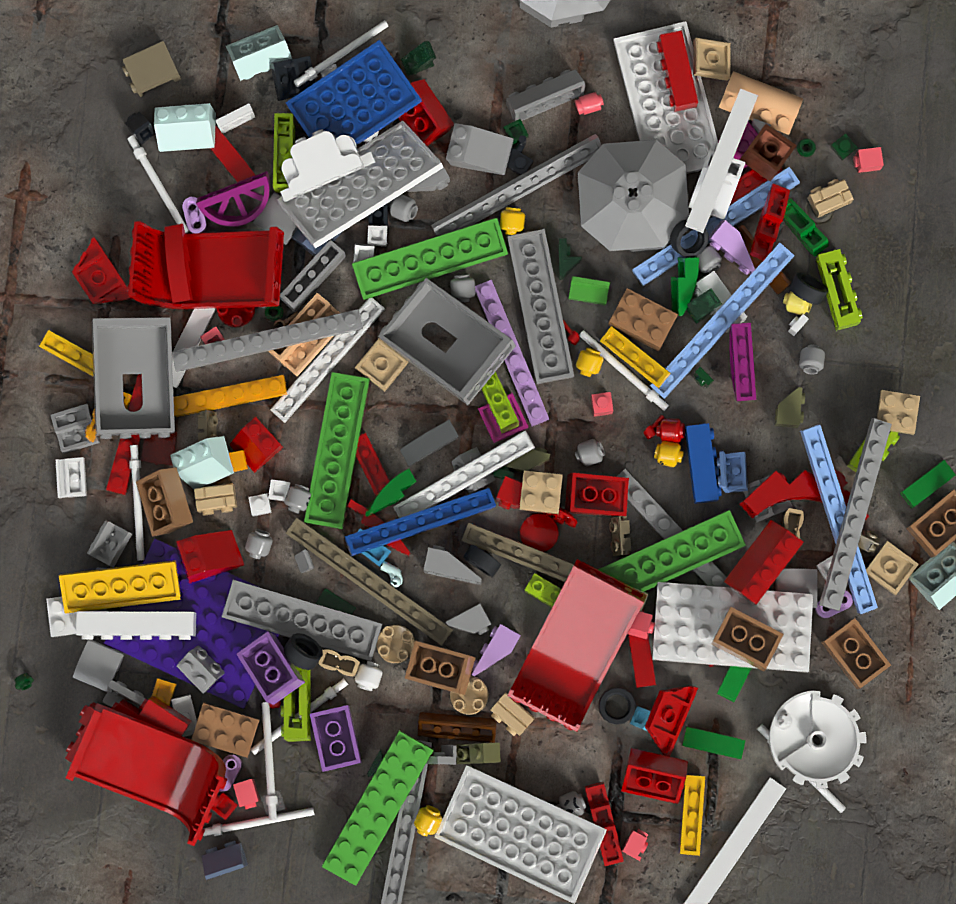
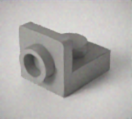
M442 745L441 752H434V756H430L426 764L456 765V745Z

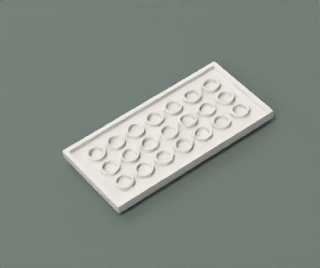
M687 22L614 38L613 42L639 141L658 140L686 164V174L701 171L709 149L712 151L716 150L718 139L701 76L693 75V45ZM682 30L698 105L696 108L674 112V107H670L668 96L671 94L669 88L666 89L664 78L666 77V72L661 69L660 60L662 55L657 51L656 42H658L659 35Z
M401 121L357 149L360 156L371 152L375 163L287 202L284 201L283 197L277 199L282 209L315 249L443 168L440 160L404 121Z
M658 582L652 660L756 668L711 644L730 607H733L784 634L767 669L809 672L813 594L766 591L757 605H754L729 587Z
M466 765L435 838L575 904L607 829Z

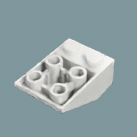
M709 149L688 208L692 209L715 151ZM733 158L710 214L711 216L722 220L725 219L745 162Z

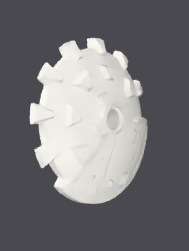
M807 691L797 694L778 709L772 720L769 732L771 754L776 765L781 770L787 768L795 775L793 781L797 784L803 785L806 780L816 782L817 789L828 788V781L837 778L841 784L850 778L846 772L853 764L859 767L864 757L858 754L860 743H866V732L859 733L856 721L861 718L855 709L849 712L843 707L841 703L844 699L833 694L832 699L820 697V691ZM814 735L820 738L819 745L813 743L812 738Z

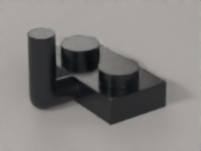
M524 135L519 137V143L516 148H511L506 167L518 175L526 173L534 161L521 153L526 146V137Z

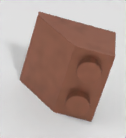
M765 124L740 161L745 162L747 166L771 182L797 145Z

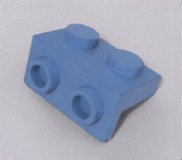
M720 451V458H717V467L721 472V476H718L719 487H722L725 493L748 491L746 453L725 454L724 451Z

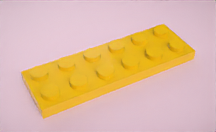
M176 560L59 575L64 613L181 600Z

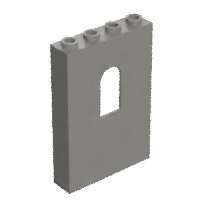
M427 278L418 284L416 291L405 300L403 307L393 315L390 323L382 328L378 336L408 362L466 405H469L516 347L511 338ZM434 322L457 338L446 353L423 337L422 328L425 324Z
M92 319L95 436H100V439H111L114 435H120L121 439L131 438V435H139V438H150L151 435L158 434L159 438L170 437V434L175 432L171 319ZM123 374H142L143 405L136 412L128 411L124 406Z

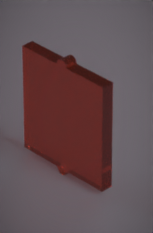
M177 432L170 434V437L159 438L158 434L151 435L150 438H144L141 461L154 463L155 465H173L170 455L175 452Z

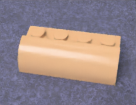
M733 71L719 108L731 112L740 89L758 95L749 120L758 119L770 124L773 129L789 135L803 98Z
M316 293L289 325L340 314V312L321 295ZM333 336L268 352L298 377Z

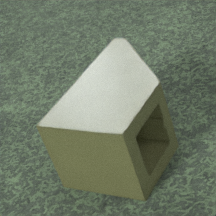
M798 387L776 406L774 426L798 428L800 423H803L804 412H801V404L805 403V393H802V387Z
M542 448L532 449L508 463L507 467L521 473L531 471L548 461L550 454Z
M500 743L456 745L457 764L501 762Z

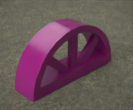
M265 171L198 197L196 205L208 219L224 226L247 224L257 218L267 204L270 192L269 174ZM264 185V195L252 191V189ZM239 194H245L261 202L255 209L247 213ZM231 197H234L241 212L240 216L223 215ZM222 201L218 212L209 207Z
M751 323L731 324L729 331V357L734 396L736 401L756 400Z

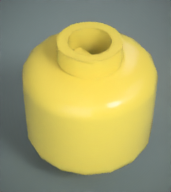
M792 291L784 296L783 304H786L788 312L801 316L806 312H810L812 304L800 299Z

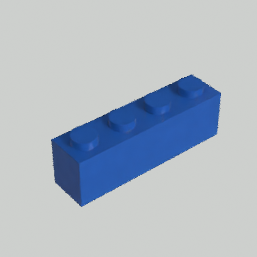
M709 423L686 426L685 436L694 504L717 502L722 494L721 487L717 485L716 478L719 476V470L714 465V459L717 458L716 448L712 447L711 442L714 439L713 428L709 427Z

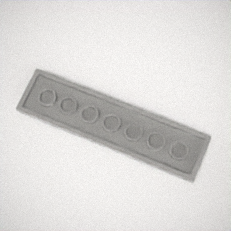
M545 229L507 236L536 384L573 378L574 372Z
M236 580L232 581L222 614L223 618L287 637H291L296 633L305 634L313 638L321 647L369 661L372 660L382 626L381 623Z

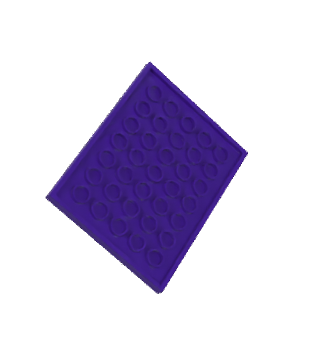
M154 539L143 564L176 560L181 600L123 606L119 612H195L196 636H191V640H179V636H171V640H159V636H152V640H140V636H132V640H121V636H113V640H105L104 644L192 685L194 684L177 665L189 651L196 646H200L225 672L207 692L245 709L254 690L255 683L240 661L237 653L270 631L223 618L222 614L233 580L252 586L256 585L228 572L189 583L177 549ZM270 632V633L276 635V637H277V639H278V637H279L280 634H277V633H274V632Z

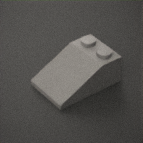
M455 123L446 160L451 166L505 175L514 139L474 126Z
M433 545V548L428 547L424 573L481 585L482 579L448 551H445V547Z

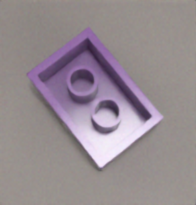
M266 632L237 653V656L265 701L272 705L305 683L295 665L286 658L284 648L276 635L270 632Z
M349 705L310 714L322 772L362 763Z

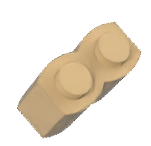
M789 508L782 518V527L789 530L799 539V529L804 520L803 511Z
M322 650L323 656L318 662L320 666L332 671L338 670L346 676H356L361 664L357 659L351 656H341L333 650Z

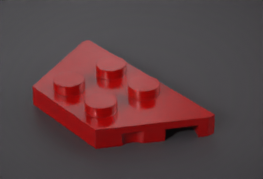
M93 237L87 250L80 257L79 263L72 270L73 275L93 304L132 300L133 298L128 296L125 282L96 238Z
M695 686L660 690L645 728L661 753L665 756L670 757L697 693L698 688Z

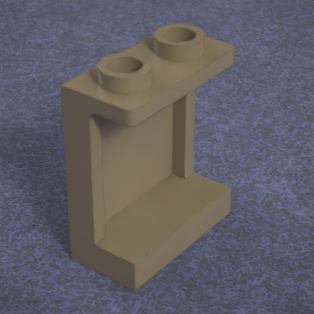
M164 41L122 59L125 64L122 69L126 77L130 76L132 80L129 83L134 94L138 93L140 97L143 96L144 92L172 79L174 82L181 80Z

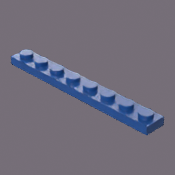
M490 488L345 536V541L351 556L495 508L496 503Z

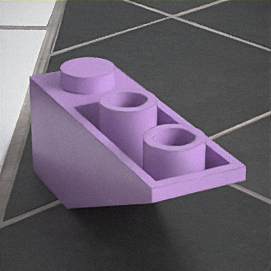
M726 220L720 221L708 236L709 244L715 250L719 251L720 249L724 252V257L731 263L736 262L741 272L751 275L755 268L740 232Z
M501 624L499 627L495 626L490 634L492 640L489 644L485 643L480 651L483 654L480 661L475 660L472 676L478 675L511 654L521 635Z

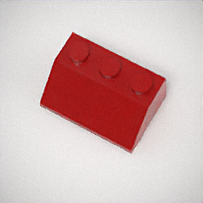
M425 79L410 83L422 102L398 117L400 122L404 121L420 140L428 146L443 137L454 126V123Z
M631 748L621 792L679 804L686 780L688 761Z

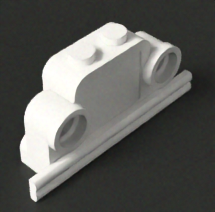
M318 130L313 133V137L308 139L303 137L295 141L296 144L291 148L292 158L286 159L282 164V172L289 188L280 192L284 201L287 202L375 163L374 157L371 152L360 156L356 142L350 136L341 135L336 138L328 131Z

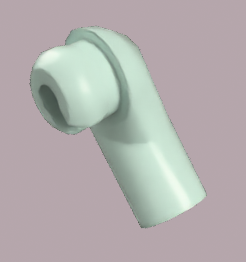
M384 561L380 570L389 574L390 583L393 587H399L403 582L401 570Z

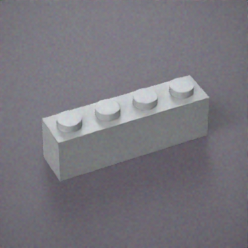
M330 240L280 294V299L296 312L346 258L345 252Z

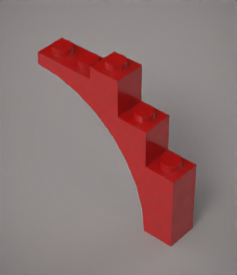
M834 469L847 507L850 492L844 490L843 487L848 482L840 471ZM804 470L788 484L787 478L782 473L775 471L739 505L751 518H754L763 510L777 503L790 500L822 502L815 477L811 472Z
M152 696L149 700L145 699L139 707L140 709L124 699L119 703L115 702L111 709L183 736L192 722L155 696ZM94 702L89 706L85 705L79 714L82 716L79 723L83 725L76 733L78 738L75 743L72 741L66 749L68 754L65 759L72 762L92 716L96 706Z

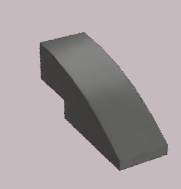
M449 419L401 448L400 451L408 466H411L457 440L459 436Z

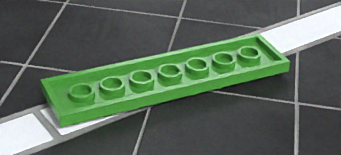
M496 217L354 262L352 266L363 300L422 282L426 278L431 279L507 255L508 252Z
M334 372L331 374L310 487L311 498L304 519L305 523L343 529L370 382L369 378Z
M729 510L598 570L631 587L646 591L657 586L658 582L671 580L746 546Z
M401 730L398 731L322 864L324 869L355 886L357 885L432 754L433 748Z

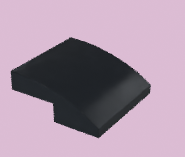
M310 56L270 63L278 101L291 99L315 83V79L312 81L308 80L299 87L294 83V80L305 74V71L312 67Z

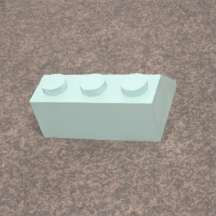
M278 25L226 46L240 81L250 79L260 72L269 71L271 69L270 63L292 59Z
M210 103L156 107L154 127L159 151L215 148L216 113Z
M224 436L206 438L170 455L173 467H177L180 478L193 489L202 488L234 474Z
M954 542L949 544L938 555L926 561L909 577V580L927 601L938 610L956 596V543Z

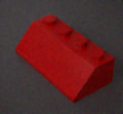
M770 520L724 582L752 604L757 605L804 542L789 530Z

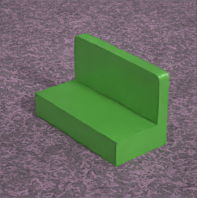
M572 276L569 299L606 305L610 282Z

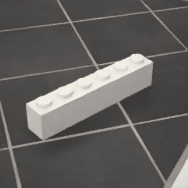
M77 612L76 635L82 636L84 640H93L94 636H101L102 640H113V636H121V640H132V636H140V640H152V636H159V640H171V636H179V640H191V636H196V613Z

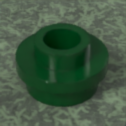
M808 138L800 140L797 144V152L802 157H810L816 150L815 143ZM803 146H808L809 151H804Z
M280 304L279 306L265 308V316L269 321L276 322L284 315V310ZM274 309L278 311L275 316L271 315V311Z
M28 673L21 674L14 680L16 683L15 687L18 690L30 688L32 686L31 683L34 681L33 677L29 676Z

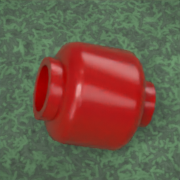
M678 418L663 419L660 425H657V437H660L661 441L679 443L682 438H685V424Z

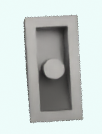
M481 604L446 622L449 627L472 634L478 632L479 635L489 631L488 627L491 626Z

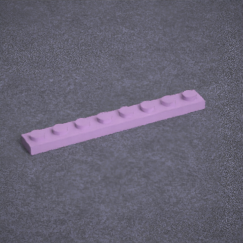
M492 280L475 286L477 297L488 323L511 338L516 345L504 362L531 427L548 421V414Z

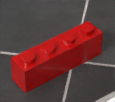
M682 30L659 35L658 42H656L658 53L662 55L660 60L661 69L666 72L664 82L666 89L669 88L671 94L668 96L670 107H674V112L696 108L698 99Z

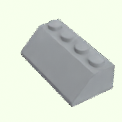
M576 69L572 71L566 70L554 79L549 77L542 84L537 86L533 84L521 93L514 92L510 94L509 98L506 99V105L514 121L519 119L523 121L584 95L585 82Z

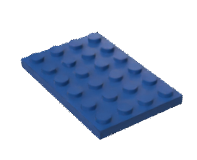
M379 40L287 101L286 105L309 138L313 137L314 132L323 129V131L332 133L336 138L341 135L350 136L358 145L421 103L422 100Z

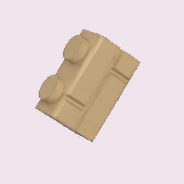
M838 179L832 180L823 189L821 186L816 187L810 191L811 194L808 196V201L817 218L846 206L854 200L844 179L841 181Z
M233 483L194 489L197 512L202 513L203 516L212 515L216 510L227 513L232 512L233 508H237L235 486Z
M505 693L492 707L491 711L493 714L491 716L498 723L503 721L508 726L505 729L513 736L516 734L520 736L535 718Z

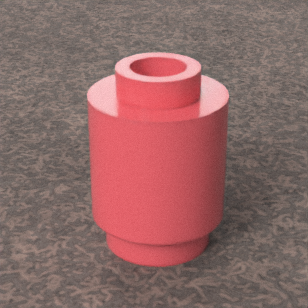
M596 92L578 97L579 99L575 100L579 115H587L599 111L601 106L604 105L601 94L597 95Z

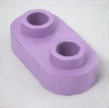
M195 197L185 199L182 205L187 227L192 234L204 233L207 228L205 215L196 205L197 198ZM195 205L196 209L191 211L190 206ZM196 223L201 224L200 228L197 229L194 228V225Z
M845 591L846 603L841 604L840 611L829 608V611L825 612L823 606L819 605V600L817 608H815L816 614L821 618H829L848 609L853 603L852 595Z
M228 755L223 759L226 765L225 778H227L224 789L219 790L220 792L228 791L232 787L242 768V761L237 755ZM229 761L235 762L234 768L228 766Z

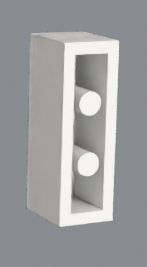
M715 271L698 281L694 290L699 300L703 299L705 302V308L710 315H715L732 296ZM743 312L733 324L744 322L747 318L746 314Z

